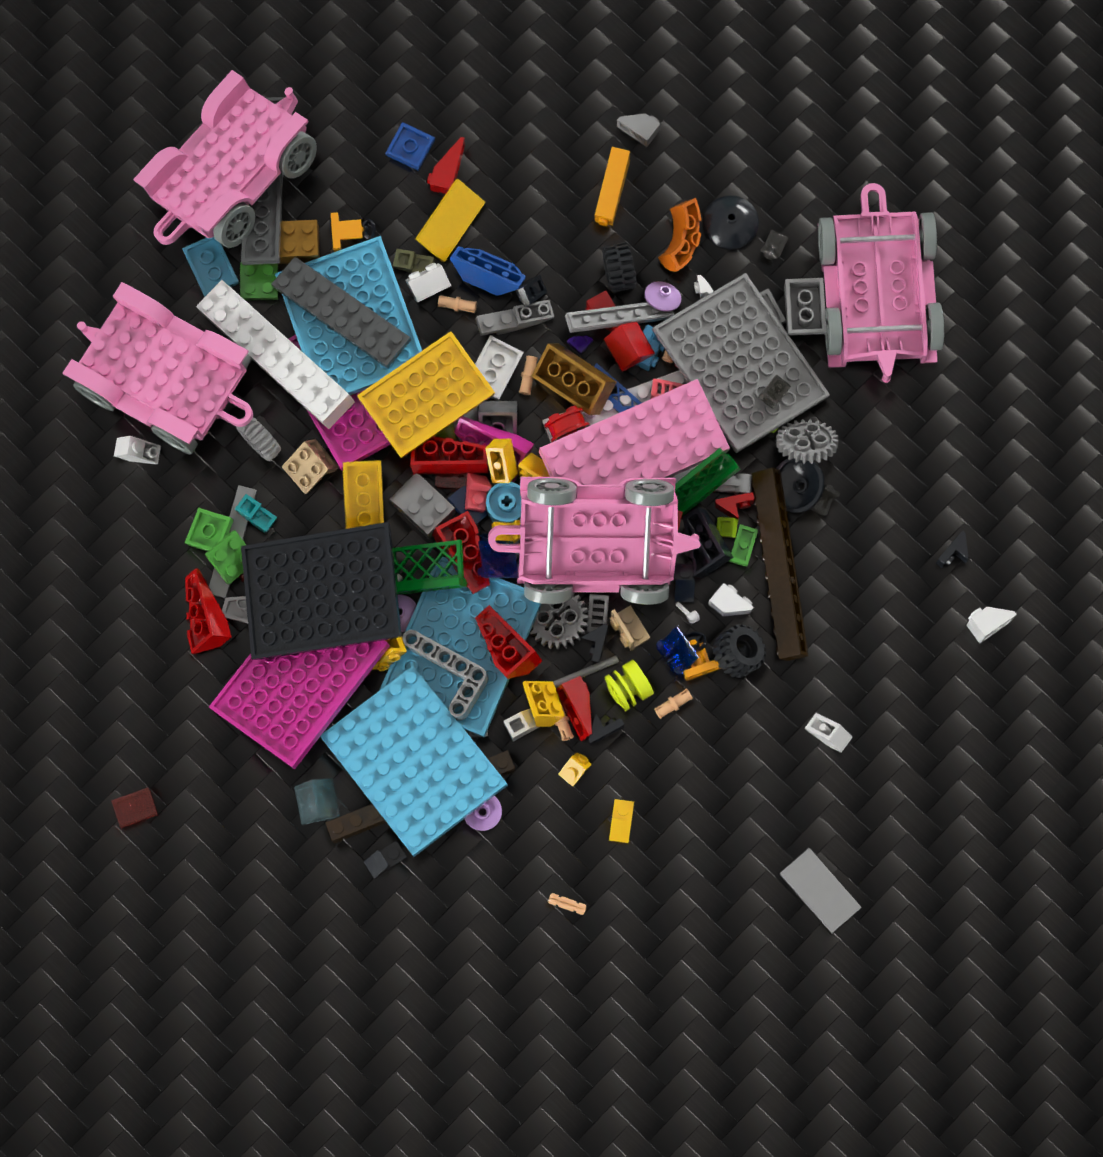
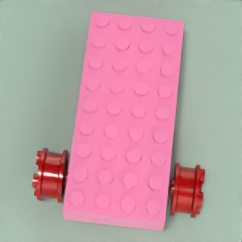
M696 379L591 426L589 422L584 420L582 415L583 408H577L576 405L569 407L561 415L559 413L553 414L548 417L549 420L544 424L546 429L549 428L553 437L551 439L552 443L540 447L539 453L550 477L572 479L581 485H620L622 481L632 478H674L675 475L699 465L719 448L727 453L730 447L699 380Z

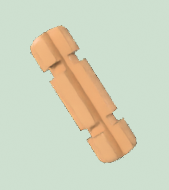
M551 893L548 900L549 904L555 906L557 904L558 907L572 912L576 911V913L584 915L587 908L583 903L579 902L578 904L576 903L577 901L563 896L559 897V895Z

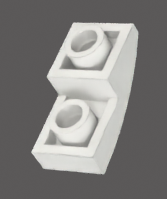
M697 275V282H694L695 292L699 293L700 299L712 293L713 290L701 275Z

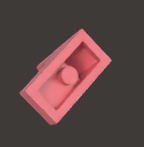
M473 473L467 474L466 510L481 513L485 511L486 494L491 489L487 476Z

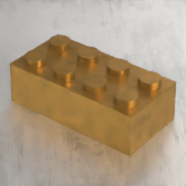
M317 220L281 221L280 263L278 264H289L294 257H297L304 263L320 258L319 225Z
M559 343L547 344L531 375L573 405L583 408V411L588 415H600L617 383Z

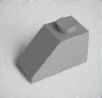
M646 113L622 116L617 119V127L645 147L651 143L660 131L659 120Z

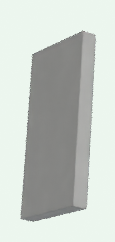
M810 848L780 873L783 879L831 934L861 908Z

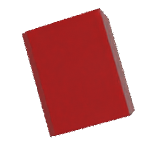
M637 322L621 324L604 338V342L622 372L655 355Z

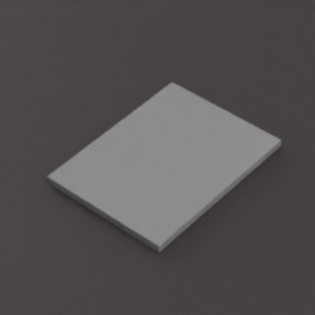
M746 273L652 328V331L686 381L689 383L696 379L699 380L719 426L735 453H738L830 396Z

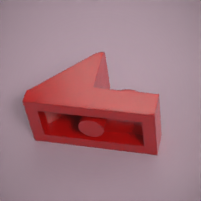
M753 492L716 499L715 508L730 518L739 520L737 507H740V509L751 507V504L754 503Z

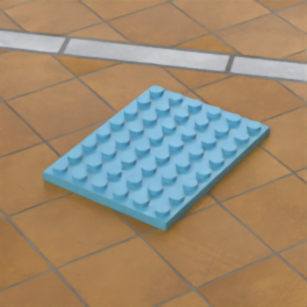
M381 236L308 261L305 264L411 338L409 344L388 369L282 294L301 351L349 395L364 391L422 351ZM282 271L275 273L276 278Z
M442 557L438 563L445 568L449 561L447 558ZM436 565L431 571V575L438 577L442 570ZM451 566L448 572L451 575H458L454 567ZM488 574L490 586L475 594H472L468 587L422 592L406 628V631L415 630L485 669L489 678L488 683L468 717L464 720H457L464 730L483 738L487 733L509 679L494 665L493 658L475 617L490 605L526 641L542 605L541 603L528 600L524 596L523 587ZM411 637L408 640V644H414L417 637ZM427 646L424 650L425 653L432 652L433 646ZM406 647L407 652L398 661L390 665L380 690L414 666L449 710L450 703L464 680ZM444 655L441 658V662H447L450 659V655ZM460 664L457 668L458 671H464L467 665ZM477 673L474 676V680H481L483 673ZM468 689L464 696L471 697L474 691ZM458 706L455 709V714L462 713L464 707Z
M414 666L410 667L320 736L413 857L508 786L506 781L455 717L451 715L447 707Z

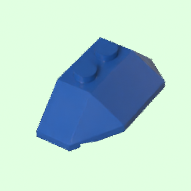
M458 246L450 258L463 281L497 296L517 290L526 278L515 264L481 249Z

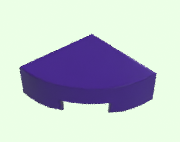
M574 336L567 340V344L580 355L593 342V339L588 336Z

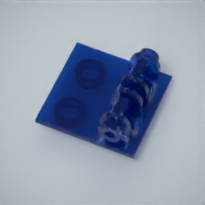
M478 541L482 562L481 568H478V575L484 578H519L515 553L497 552L490 547L489 541ZM496 541L499 544H513V541Z
M678 626L664 640L656 643V649L660 654H666L663 659L671 656L666 663L669 664L673 673L677 675L683 674L684 670H687L699 658L696 650L689 644Z

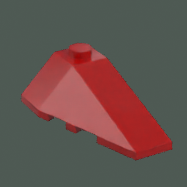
M466 511L437 526L432 536L436 543L462 540L464 579H467V587L472 594H475L490 586L482 554L478 527L470 513ZM452 545L447 551L451 557L457 552L456 545ZM453 563L452 566L454 567V569H455L456 572L458 573V568H457V566Z
M195 568L185 577L186 601L189 602V612L186 615L187 619H190V630H187V638L192 654L220 647L231 638V631L224 613L200 570Z
M490 605L475 617L493 658L494 665L507 679L527 675L542 662L537 652Z

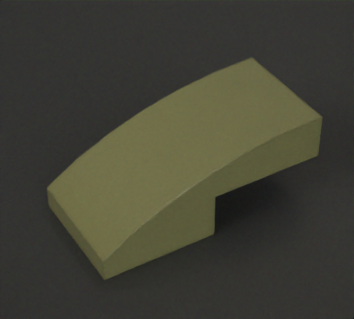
M397 249L393 267L410 273L416 271L420 273L426 270V266L435 263V258L418 255L414 251Z

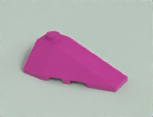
M463 416L459 419L454 431L462 441L488 446L493 439H512L517 470L519 463L531 453L534 447L532 442L519 435ZM519 473L515 476V478H514L511 482H515V481H516L517 477L519 476Z

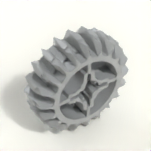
M254 417L248 425L243 427L236 426L241 436L265 460L271 461L281 451L277 441Z

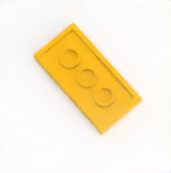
M456 179L415 240L440 261L445 262L485 204V201L463 182Z
M381 460L342 462L345 529L384 523Z

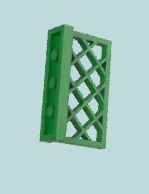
M721 448L716 450L675 484L678 510L683 512L682 517L741 470L731 455L725 453Z
M462 540L393 548L397 595L467 587V579H464ZM452 545H456L457 552L451 557L447 551ZM437 547L441 553L434 559L429 553L433 548ZM416 550L424 553L418 562L412 557ZM396 552H403L406 555L401 564L397 561ZM444 555L450 559L445 568L438 563ZM426 557L433 562L427 570L421 565ZM409 559L415 563L410 572L404 568ZM453 563L458 568V575H451L448 572ZM436 565L442 570L438 577L430 574ZM418 568L424 572L420 579H416L413 576ZM402 569L407 576L403 581L398 582L397 574Z

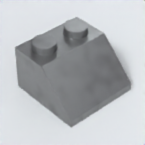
M484 401L479 405V422L517 435V401Z

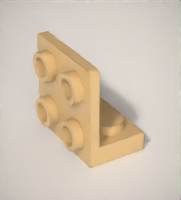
M316 439L304 441L283 464L282 468L303 493L307 494L325 474L335 472L339 465Z
M631 605L618 613L615 609L611 611L610 624L615 632L619 631L620 640L625 648L629 647L631 651L650 640L649 634Z

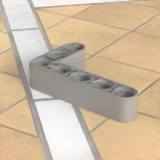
M415 630L406 631L403 634L402 640L410 651L464 680L450 703L449 711L456 720L466 719L488 683L489 678L485 669ZM411 637H417L414 644H408V640ZM427 646H433V651L430 653H425L424 650ZM444 655H450V659L447 662H441V658ZM460 664L467 665L464 671H458L457 668ZM477 673H483L481 680H474V676ZM468 689L474 691L471 697L464 696ZM458 706L464 707L462 713L455 714V709Z

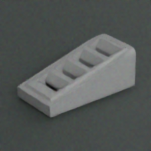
M590 593L587 633L598 628L591 627V623L607 624L609 595ZM594 600H602V601H605V603H604V604H595V603H593V601H594ZM593 608H604V612L593 611ZM592 615L603 616V620L592 619Z

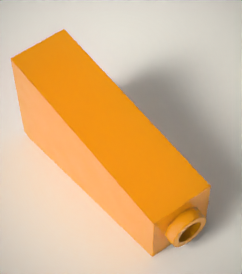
M616 147L611 148L595 212V221L602 226H613L630 163V151Z

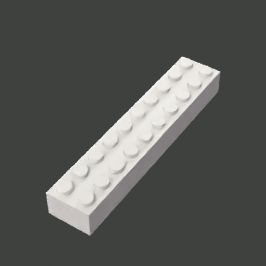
M223 280L196 306L232 342L249 351L248 354L257 365L328 429L355 403L353 398Z

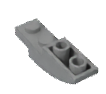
M550 300L534 302L525 307L524 305H518L510 310L479 315L476 317L480 336L493 333L500 335L553 319L554 313Z

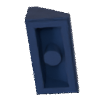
M465 485L447 498L459 515L468 511L475 524H478L488 515L486 510L481 513L465 509Z

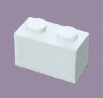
M439 263L429 264L425 267L426 270L420 273L419 271L413 272L405 280L415 301L420 302L451 286L442 265Z

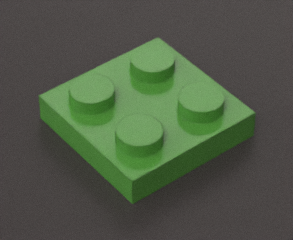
M240 262V296L244 300H278V291L271 285L276 279L275 273H278V263L242 265V262Z
M198 508L185 544L209 551L229 534L234 519Z
M232 530L205 553V556L226 584H231L243 573L241 546L246 544L236 530Z

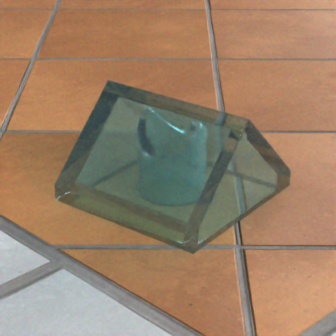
M332 778L310 780L294 787L302 825L340 817Z

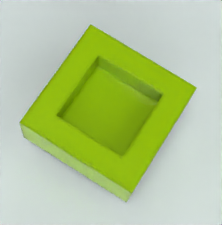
M718 517L717 529L720 535L727 538H736L738 519Z

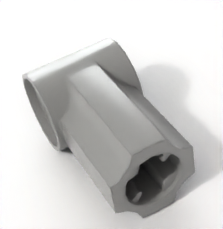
M736 474L714 492L734 493L735 495L750 493L752 491V475Z

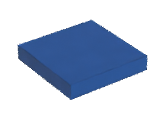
M402 122L385 155L419 171L435 141V137Z

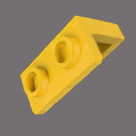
M402 637L384 640L390 647L373 669H378L379 671L387 670L392 663L398 661L407 652Z

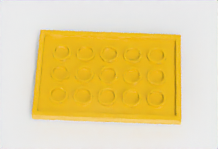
M450 331L362 391L357 397L400 458H403L493 396L495 392Z

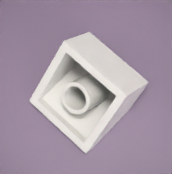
M986 607L983 610L978 608L971 613L966 626L977 641L982 643L1009 624L1017 614L1014 611Z

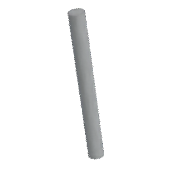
M615 655L555 680L553 683L555 688H557L562 683L581 676L583 678L619 663V660Z

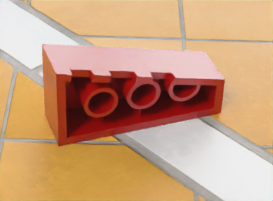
M433 436L411 451L410 465L413 474L489 473L485 449L487 446Z

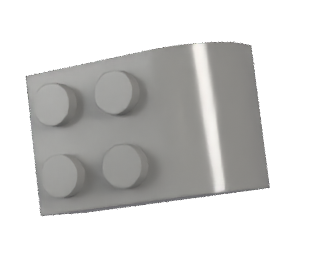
M823 278L785 279L784 297L788 335L826 334Z
M417 473L388 500L428 539L432 537V533L437 526L447 522L456 513L455 507Z

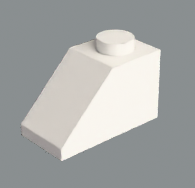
M817 713L805 727L816 738L839 752H842L852 739V736L840 724Z

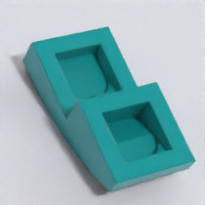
M245 494L235 510L247 521L267 534L277 520V517L261 507V503Z

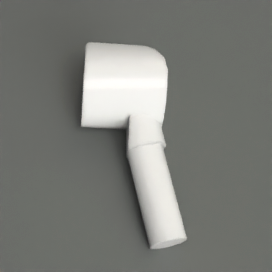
M676 603V606L686 615L689 623L693 624L700 620L696 610L690 613L682 604Z

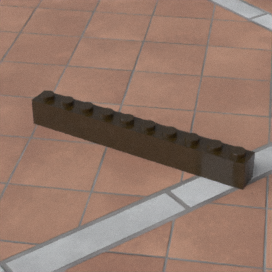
M769 468L752 473L753 479L751 484L755 491L754 504L758 511L757 523L760 526V542L763 545L764 552L762 558L766 565L765 578L769 585L768 597L771 600V616L774 619L775 626L773 632L777 639L776 652L779 659L790 661L807 657L808 649L781 471Z
M508 750L487 758L502 777L515 772V767ZM371 804L328 821L325 824L335 844L387 822L374 805Z

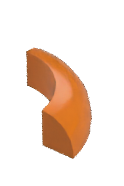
M696 198L670 208L674 226L673 237L667 250L658 257L661 264L670 271H679L692 259L695 248L699 245L701 214Z

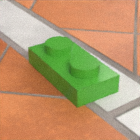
M740 524L731 552L734 558L729 562L745 567L748 566L758 529Z

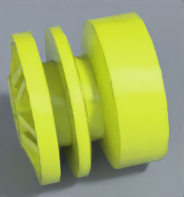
M634 660L622 666L623 676L616 670L613 671L615 681L609 674L604 677L611 696L624 711L630 709L627 700L633 706L637 704L635 695L644 701L654 694L646 676Z

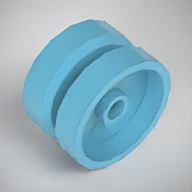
M514 482L497 483L490 489L486 497V509L488 517L492 522L513 523L515 520H521L520 485Z

